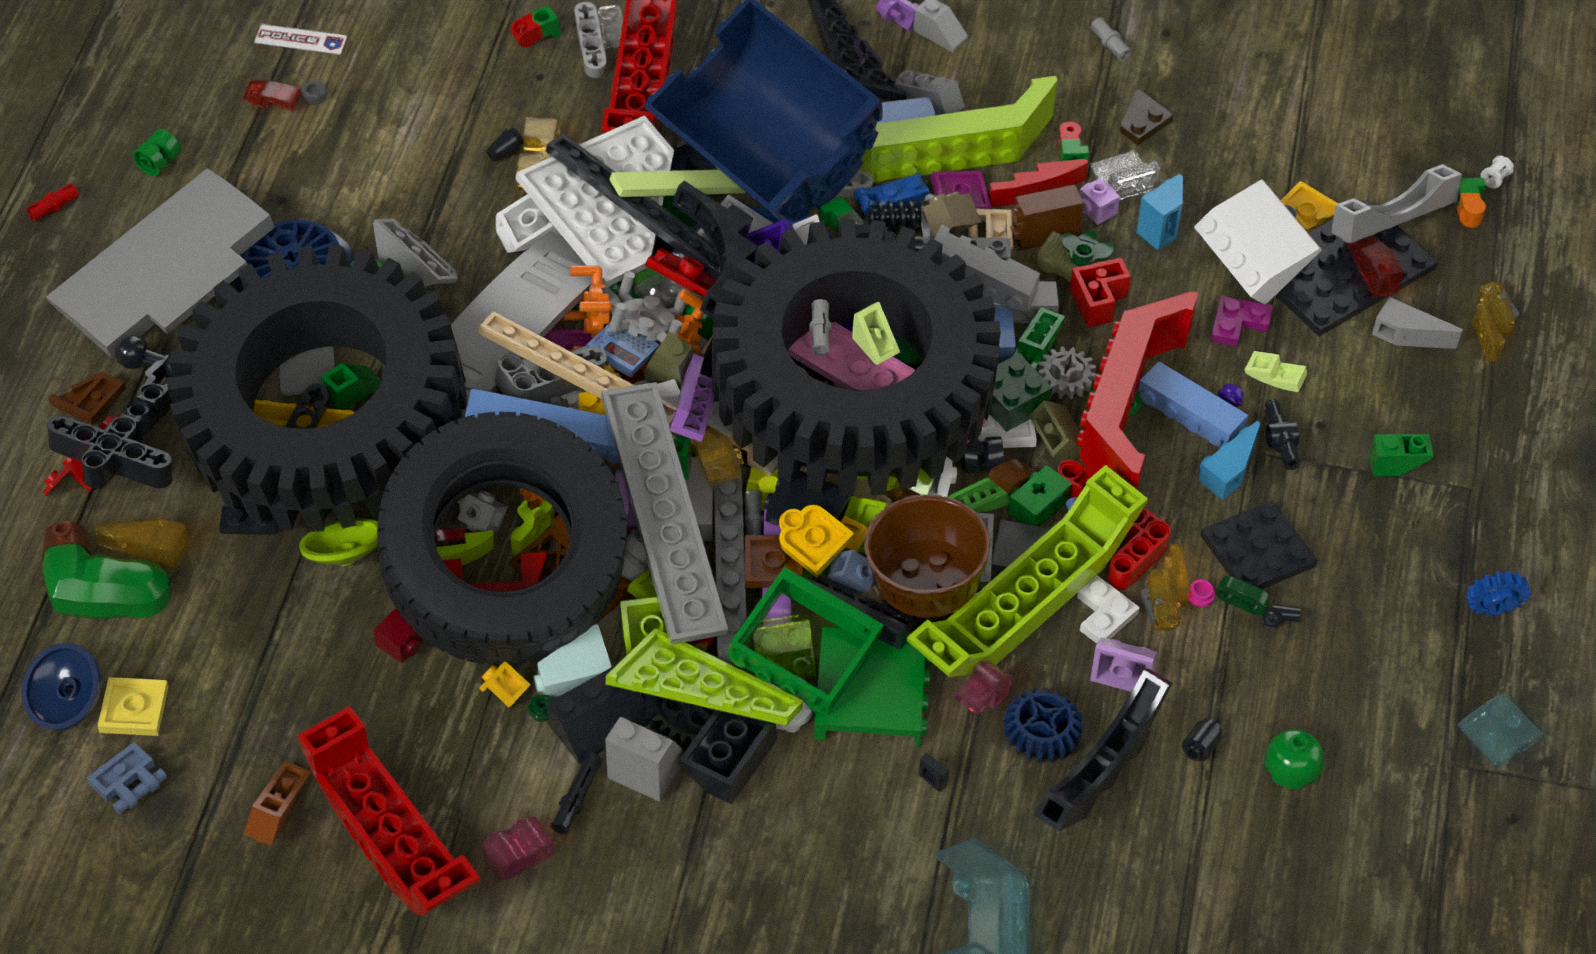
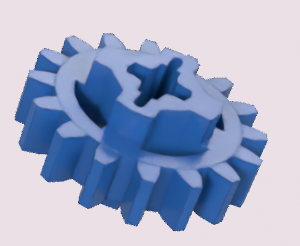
M1498 571L1491 577L1486 574L1481 580L1476 579L1474 581L1475 585L1468 586L1469 592H1466L1470 610H1476L1478 615L1485 612L1486 616L1491 614L1501 615L1503 611L1510 613L1516 607L1521 608V602H1528V596L1531 595L1526 577H1521L1520 573L1511 575L1510 571L1506 573Z

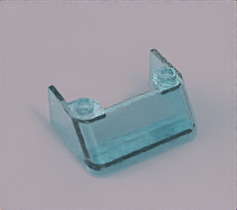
M976 838L936 852L935 858L954 871L952 886L955 893L968 902V944L941 954H1030L1029 885L1024 873Z

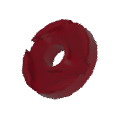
M466 527L437 528L434 541L465 539V533H467Z

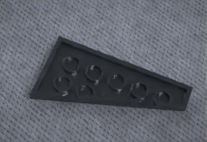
M808 0L826 57L876 97L892 101L905 100L907 94L904 90L896 88L894 85L896 82L895 78L884 72L882 69L884 64L867 41H861L857 36L858 29L854 25H849L845 20L847 15L837 1Z

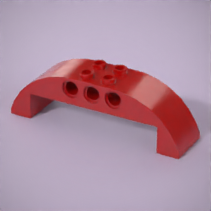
M626 0L610 107L604 110L602 134L642 116H645L656 130L659 131L661 121L646 110L643 105L652 93L660 89L669 76L678 0Z
M350 706L298 735V740L307 762L334 812L388 887L407 908L420 916L426 915L480 882V876L464 855L457 859L452 857L370 749L366 727Z

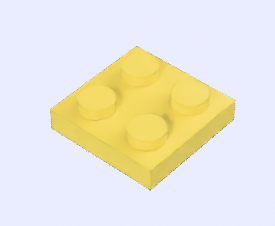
M109 677L98 722L99 733L158 736L168 692L167 680Z

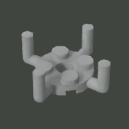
M626 271L618 293V298L623 303H617L609 325L610 331L613 333L627 331L635 337L639 333L647 336L646 340L660 341L661 343L669 332L674 335L676 333L679 334L682 323L679 320H675V316L677 314L682 316L686 302L677 296L674 308L667 309L659 304L660 301L654 296L634 299L630 295V290L635 274L631 271ZM680 288V289H679V292H678V295H679V293L681 292V290H683V289L687 290L688 292H690V291H689L688 289H686V288Z

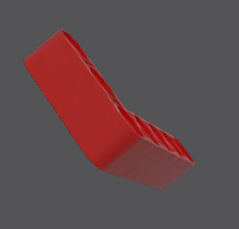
M1064 460L1058 466V474L1072 483L1070 498H1078L1086 486V481L1093 476V473L1075 460ZM1143 508L1125 536V539L1129 542L1110 561L1108 583L1116 590H1126L1131 587L1167 551L1171 531L1169 525L1145 508Z

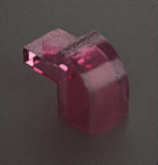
M988 659L982 660L974 667L973 675L955 692V700L977 715L987 705L995 709L1011 692L1013 677Z

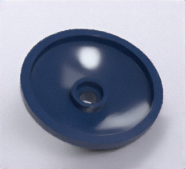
M59 643L40 652L29 665L22 683V702L29 718L40 727L54 731L66 730L81 723L93 710L101 690L100 668L94 656L88 650L76 644Z

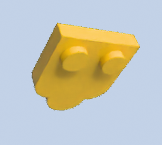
M818 505L806 506L801 511L789 509L781 515L779 520L781 529L779 540L782 550L815 577L855 538L854 533Z

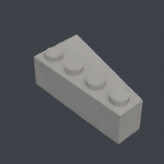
M941 224L934 240L943 244L942 263L957 254L966 262L965 278L977 274L983 281V298L992 297L994 303L1028 313L1038 291L1040 273L1010 258L1003 260L995 253L996 251L988 247L983 250L971 244L972 239L961 235L959 238L949 233L950 228Z

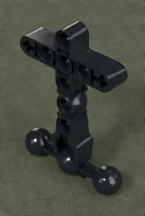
M129 335L121 339L115 349L118 363L126 369H138L144 365L150 366L145 371V383L139 391L140 394L134 397L133 402L124 407L118 418H115L105 430L66 416H55L47 422L49 448L56 453L81 461L83 482L91 488H100L106 485L115 474L153 488L168 487L173 481L171 456L162 450L139 443L143 440V435L150 432L154 428L155 423L171 409L170 404H173L167 390V383L159 385L164 377L166 380L169 377H174L169 364L171 354L168 353L163 356L150 351L146 341L139 336Z

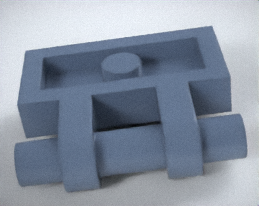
M133 742L88 776L87 781L107 802L116 795L121 799L112 806L118 814H121L127 808L132 809L139 804L138 800L149 791L151 793L156 791L160 787L159 784L167 778V775L161 768L153 774L148 772V770L154 767L153 759ZM139 779L142 783L130 791L127 787Z

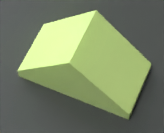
M879 302L854 314L852 339L875 364H880L900 353Z

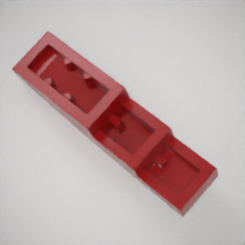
M1087 159L1037 163L1036 171L1013 173V181L990 183L989 199L991 206L994 208L1015 205V200L1018 196L1077 185L1086 180L1088 161Z

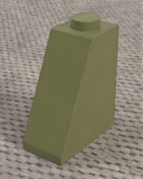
M669 332L654 353L641 377L650 383L657 382V384L675 379L681 391L685 373L694 354L693 347Z

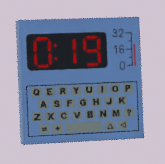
M609 323L586 345V348L599 347L603 349L607 354L606 364L611 365L612 368L631 378L654 355L659 344L646 340V337L639 333L637 337L629 334L627 331L613 333L609 329Z

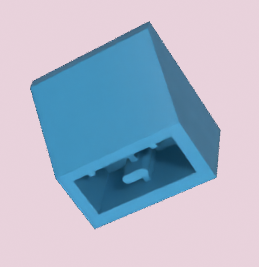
M1181 174L1176 175L1172 179L1165 180L1161 186L1152 192L1148 191L1141 199L1137 234L1156 250L1162 249L1177 239L1183 204V176Z

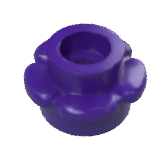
M1226 384L1223 389L1218 391V397L1232 406L1239 407L1242 405L1244 392L1238 386Z

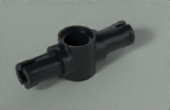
M1268 400L1264 405L1269 421L1266 425L1267 444L1269 448H1276V451L1281 454L1287 470H1295L1301 465L1296 449L1299 443L1297 423L1289 421L1284 416L1279 400Z

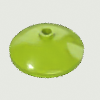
M356 518V526L343 529L339 521L326 524L324 531L309 532L302 538L299 544L300 552L305 558L316 563L340 566L351 565L355 561L364 558L378 546V521Z

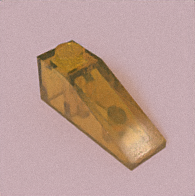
M691 424V425H685V426H688V427H690V428L695 429V428L692 426V424ZM707 425L702 442L691 439V447L710 487L742 476L740 465L744 464L741 452L739 448H733L729 438Z
M161 518L96 524L94 527L98 545L171 568H176L190 544L186 526L177 521H168Z

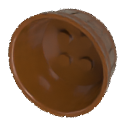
M923 494V496L915 495L893 502L874 517L871 521L872 524L869 525L866 531L864 549L868 566L875 577L878 590L892 607L910 616L936 618L959 610L973 597L978 589L981 575L988 561L990 537L984 521L980 516H977V513L972 508L950 497Z

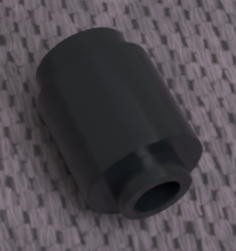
M1209 718L1198 721L1182 742V748L1186 756L1194 761L1207 760L1221 740V726Z

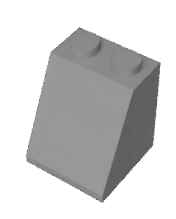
M620 717L605 739L608 778L660 802L682 768L679 760L685 751L673 740Z

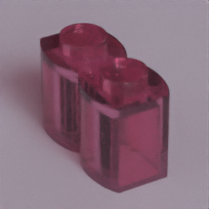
M536 816L521 818L509 830L491 833L483 842V854L499 879L505 881L522 873L528 867L536 866L554 855V842Z

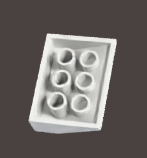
M1262 179L1214 207L1194 226L1250 297L1262 304H1267L1322 251Z

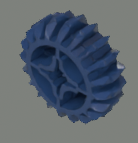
M1035 687L1032 690V694L1024 690L1021 697L1015 696L1012 704H1009L1006 708V716H1004L1003 720L1005 737H1008L1009 746H1016L1017 754L1026 752L1027 760L1031 756H1036L1038 762L1043 757H1047L1052 762L1055 755L1063 759L1065 752L1072 753L1074 745H1078L1080 742V734H1082L1083 730L1082 715L1080 712H1077V703L1070 704L1069 695L1061 698L1059 690L1052 694L1049 693L1048 687H1046L1044 692H1039ZM1028 715L1030 719L1027 720L1026 724L1022 725L1020 721ZM1064 724L1066 729L1058 735L1056 730Z

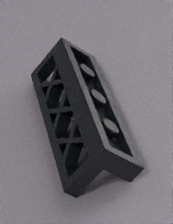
M820 574L817 577L813 576L811 580L806 577L804 578L882 623L884 626L879 640L899 650L917 625V620Z

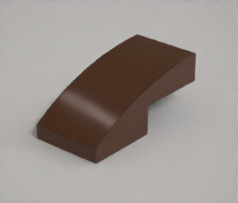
M1012 459L991 469L988 478L1009 494L1017 487L1021 488L1027 483L1030 476L1036 471L1021 459Z

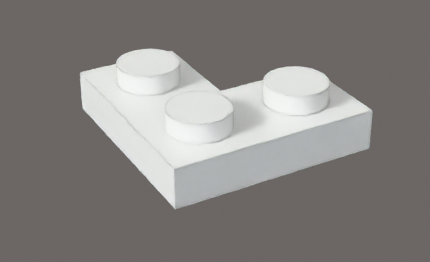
M1098 575L1077 594L1079 600L1095 611L1080 626V631L1095 643H1098L1101 637L1111 639L1139 614V606Z

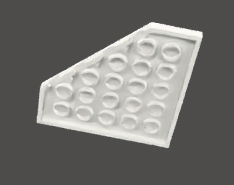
M645 116L580 144L581 147L615 172L670 171L674 149ZM550 157L516 173L517 182L587 266L597 265L602 268L603 284L606 287L623 280L626 271L636 274L648 268L645 266V263L652 254L656 234L555 158ZM648 196L662 206L664 196Z

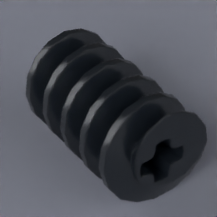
M891 200L886 202L885 208H883L881 201H877L874 208L871 202L868 201V223L871 225L872 220L885 222V227L891 226L894 233L897 232L898 226L908 228L909 225H912L913 230L917 233L922 220L921 200L917 201L916 207H914L912 200H908L905 207L902 201L898 200L895 208Z

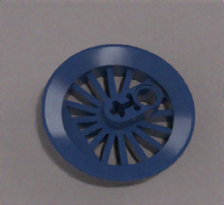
M287 220L275 223V228L241 255L247 264L251 263L261 279L272 275L267 256L281 252L288 269L298 268L299 247L312 246L320 265H325L329 245L343 246L350 264L355 259L350 246L340 236L331 232L325 226L308 220ZM299 235H304L299 242ZM238 276L235 279V285L238 293H240L244 289L241 278Z

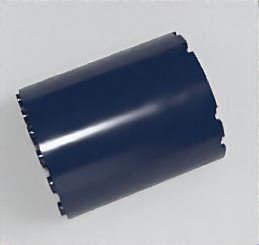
M745 0L737 5L735 11L727 19L723 20L715 31L720 45L708 53L706 59L690 72L687 79L680 69L668 76L660 89L652 93L643 106L779 220L792 218L795 221L806 217L809 210L813 207L819 210L820 206L831 201L864 163L861 160L866 149L870 150L873 147L878 136L875 128L877 121L882 120V102L756 0Z

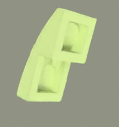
M1254 351L1245 368V373L1277 388L1299 392L1306 378L1307 369L1306 366L1281 363L1278 354Z

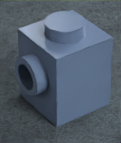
M854 550L841 552L833 560L827 576L828 579L858 593L868 592L875 583V577L868 566L867 558Z

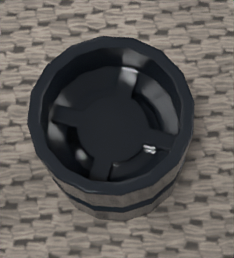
M1001 436L985 437L983 441L977 439L975 443L969 441L965 455L961 458L963 473H979L981 469H985L989 473L991 469L1004 463ZM982 453L981 458L977 457V454Z

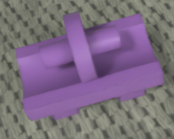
M880 0L876 10L882 13V19L890 22L892 20L909 31L913 29L915 9L919 5L917 3L912 4L907 0Z

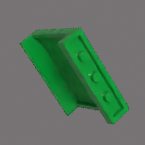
M822 627L817 689L828 695L865 641L842 628ZM879 640L829 714L826 716L821 712H815L814 740L826 741V731L912 736L916 737L915 747H920V736H926L927 718H922V711H928L929 694H923V687H929L930 670L924 669L925 663H930V660L907 640L900 650Z

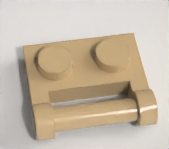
M976 209L980 221L985 222L986 238H1010L1012 255L1011 210ZM978 224L967 229L968 238H978Z

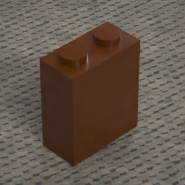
M1071 185L1016 197L1015 208H1012L1013 226H1010L1013 241L1017 242L1020 251L1043 246L1052 231L1060 233V235H1064L1067 232L1079 237L1084 203L1076 186Z

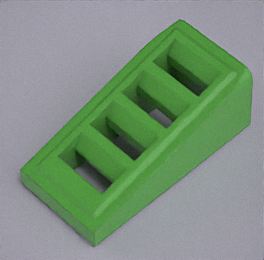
M988 477L948 496L958 501L964 500L965 504L976 513L1001 508L1010 503L1008 493ZM985 494L986 497L981 499L980 495ZM975 497L977 502L971 503L969 498Z

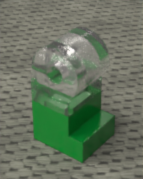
M841 196L820 206V222H824L825 228L831 225L837 233L841 219H854L855 224L863 225L864 223Z

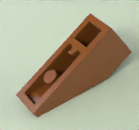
M284 760L252 805L244 835L260 843L272 846L282 832L312 771Z

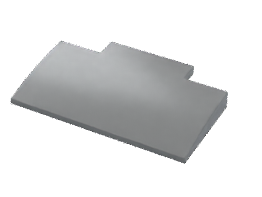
M207 168L47 295L46 299L113 359L116 357L115 349L117 343L121 339L129 335L140 337L155 324L168 334L193 314L192 310L200 300L206 303L215 296L213 288L222 280L230 284L240 276L238 270L248 265L240 255L275 227L270 215L237 188Z

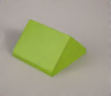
M657 596L620 601L621 628L626 656L655 628L667 633Z

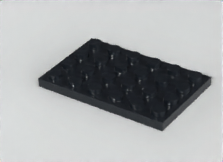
M1369 199L1362 202L1366 205H1374ZM1333 219L1308 232L1316 240L1317 245L1322 251L1275 296L1314 333L1321 336L1434 271L1438 262L1397 225L1356 242L1348 243L1331 233Z

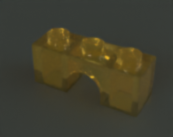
M526 118L523 135L524 152L531 155L520 154L517 172L552 157L545 152L547 143L562 135V130L557 128V119ZM517 182L518 190L525 191Z

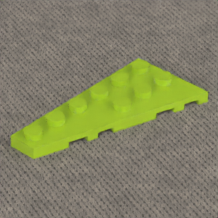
M657 628L651 631L606 675V685L786 726L803 708V700L685 642L671 645L668 634Z

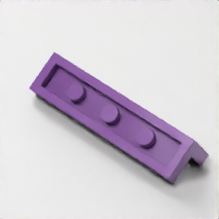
M693 354L684 376L669 431L702 442L714 395L712 392V378L700 374L704 357ZM698 384L706 386L707 388H701ZM694 397H699L702 401L698 402ZM691 411H696L699 415H694ZM691 424H692V426H693L695 429L690 428V427L685 426V425H691Z

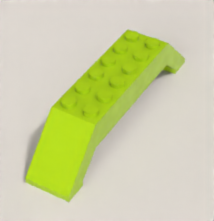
M1056 76L1031 79L1030 88L1012 105L878 123L875 128L878 132L876 141L870 150L866 149L861 158L864 163L858 171L870 173L873 177V182L905 178L918 173L921 176L932 174V172H948L1017 162L1053 117L1057 78Z
M1105 465L1086 481V486L1061 521L947 620L932 623L929 620L925 621L907 637V641L949 677L988 673L1104 570L1147 504L1148 498Z

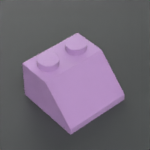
M1101 637L1095 648L1090 681L1132 692L1144 669L1149 668L1154 671L1158 652L1149 650L1146 647L1125 644L1116 639Z

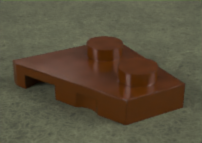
M100 372L91 376L87 381L72 385V391L59 397L55 393L48 399L51 406L93 426L126 388L123 381Z

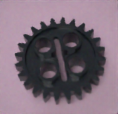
M646 694L644 708L647 709L645 718L652 719L650 728H659V735L669 736L668 739L678 741V745L681 748L684 744L690 746L715 711V709Z

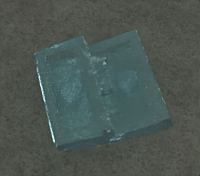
M1504 693L1489 700L1457 724L1464 735L1497 769L1518 752L1520 754L1525 752L1544 736Z

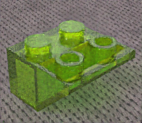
M804 614L763 620L750 638L751 650L801 679L815 677L816 668L809 619Z

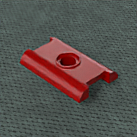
M663 248L658 249L655 257L649 256L645 263L646 267L702 298L705 297L706 292L717 282L715 278L703 271L705 266L698 260L687 256L681 259Z

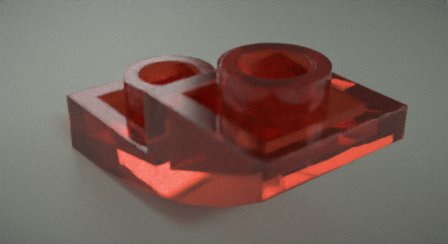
M252 80L247 86L243 99L265 109L268 103L271 102L293 112L301 89L273 81Z

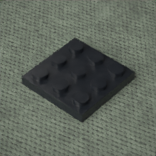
M1273 500L1201 529L1200 536L1227 574L1260 589L1267 588L1308 571L1317 565L1318 560Z

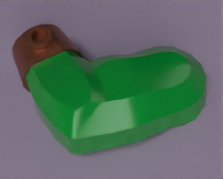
M57 522L45 530L42 551L43 574L48 599L55 612L64 616L93 620L124 617L141 619L152 617L163 611L170 601L171 584L166 572L157 563L144 559H117L107 555L91 556L86 530L76 522Z

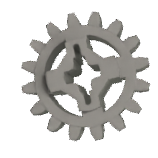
M1061 347L1060 352L1051 349L1050 356L1044 354L1043 361L1039 362L1038 373L1052 387V394L1055 392L1059 393V399H1062L1064 395H1068L1069 399H1073L1074 394L1083 397L1084 390L1088 392L1091 390L1096 378V365H1092L1091 357L1084 358V351L1077 354L1074 347L1070 351H1066L1064 347Z

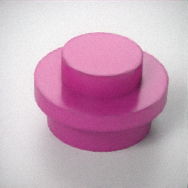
M1196 580L1189 585L1186 596L1191 604L1198 607H1206L1213 603L1215 590L1210 582Z

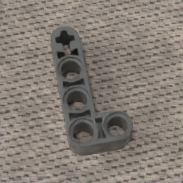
M588 347L574 352V354L602 369L606 365L607 354L599 347ZM507 353L498 358L495 383L504 395L543 403L551 397L562 396L581 389L540 366L528 369L521 358L515 354Z

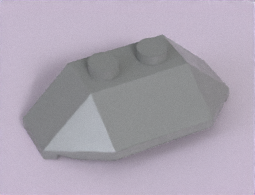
M395 219L374 220L373 227L378 258L381 263H384L388 257L399 262L405 278L414 272L423 280L425 289L456 283L458 279L456 270L425 241L410 230L401 227L400 223Z

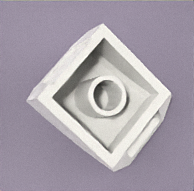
M528 194L496 215V232L507 253L527 250L549 232L562 236Z

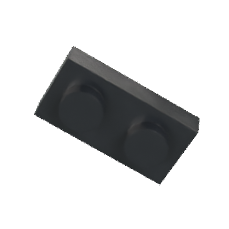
M222 506L220 534L277 535L278 525L271 512L267 514L263 524L249 518L244 506H240L236 510L229 506Z

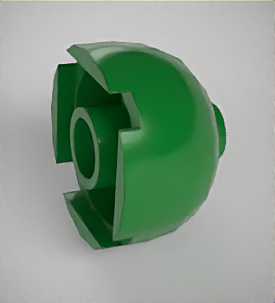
M1293 728L1281 731L1272 738L1266 748L1264 755L1265 770L1267 768L1271 774V779L1275 783L1285 788L1302 789L1304 785L1311 782L1313 784L1318 780L1323 770L1324 751L1321 744L1311 733L1305 730Z

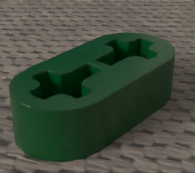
M1231 576L1222 577L1215 589L1216 595L1222 601L1254 615L1264 614L1271 601L1270 596L1264 590Z

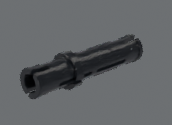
M587 752L584 755V759L574 776L567 794L562 796L559 801L560 808L550 825L556 833L566 835L575 816L580 814L583 808L582 801L602 763V758L592 752Z

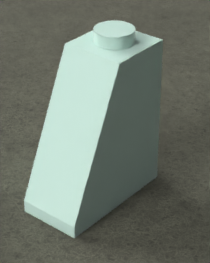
M598 624L593 625L574 641L560 647L537 663L538 675L534 676L536 690L538 693L543 692V695L556 699L612 667Z

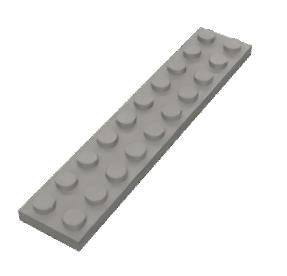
M657 382L602 391V402L670 644L726 635L728 632L727 623L671 431H669L670 427Z

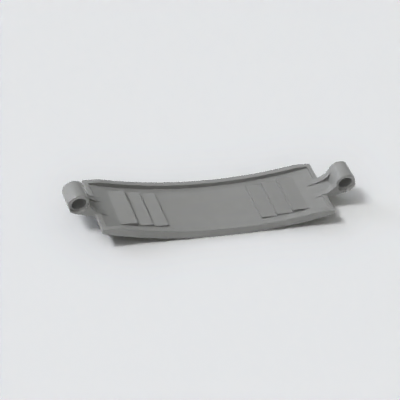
M549 232L504 269L451 324L466 380L464 386L467 394V405L471 388L496 393L499 389L495 383L498 358L507 353L517 355L478 334V327L493 311L544 337L583 299V292L589 291L592 285V276H570V266L587 265L563 237ZM461 409L462 418L465 417L466 409Z

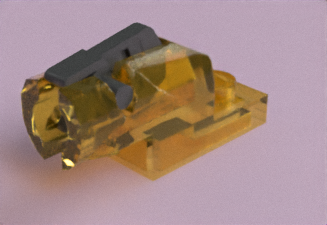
M1492 282L1478 289L1480 294L1477 295L1479 305L1476 306L1472 319L1473 327L1487 362L1498 361L1500 351L1504 348V339L1511 337L1515 321L1519 317V312L1507 291L1503 288L1502 283Z
M1181 544L1170 545L1168 556H1164V568L1151 571L1147 585L1140 593L1149 620L1153 624L1154 629L1158 631H1170L1181 625L1180 620H1182L1181 607L1187 606L1190 586Z

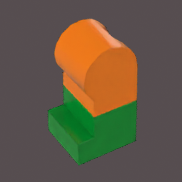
M1461 178L1456 206L1459 220L1466 227L1474 228L1482 223L1486 209L1485 202L1482 200L1485 188L1484 178Z

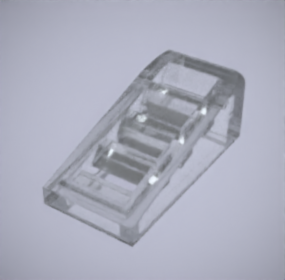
M620 5L596 8L604 47H618L623 24Z

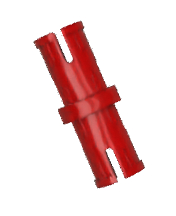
M69 183L53 193L48 192L45 194V197L40 201L26 207V212L30 219L36 222L53 211L58 212L62 206L79 198L78 190L72 183Z

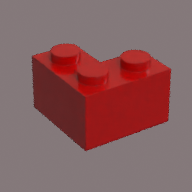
M1122 258L1072 268L1069 290L1087 328L1111 323L1113 321L1115 300L1128 298L1131 275Z

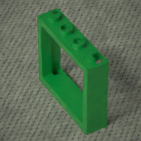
M784 567L729 643L727 657L736 666L745 667L755 673L759 679L767 683L770 682L781 690L803 700L812 711L821 712L827 716L879 641L884 625ZM782 594L865 641L828 695L745 646Z

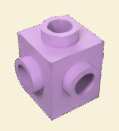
M1099 178L1080 188V196L1084 203L1083 213L1087 214L1097 225L1117 215L1120 196L1112 186L1107 185Z

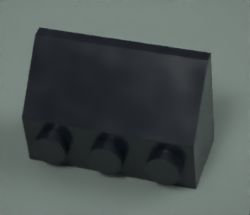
M618 664L546 704L547 724L578 764L582 763L587 752L598 754L606 749L605 739L620 717L642 727L651 724L652 719L645 718L647 709L644 708L645 701L641 692L606 685V675Z
M715 709L680 758L679 764L706 793L732 805L777 741L776 723Z

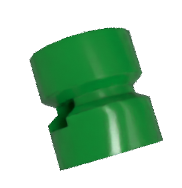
M159 128L147 138L146 142H143L133 151L132 156L136 165L145 174L155 177L167 167L168 163H171L181 154L182 149L174 135L165 129Z

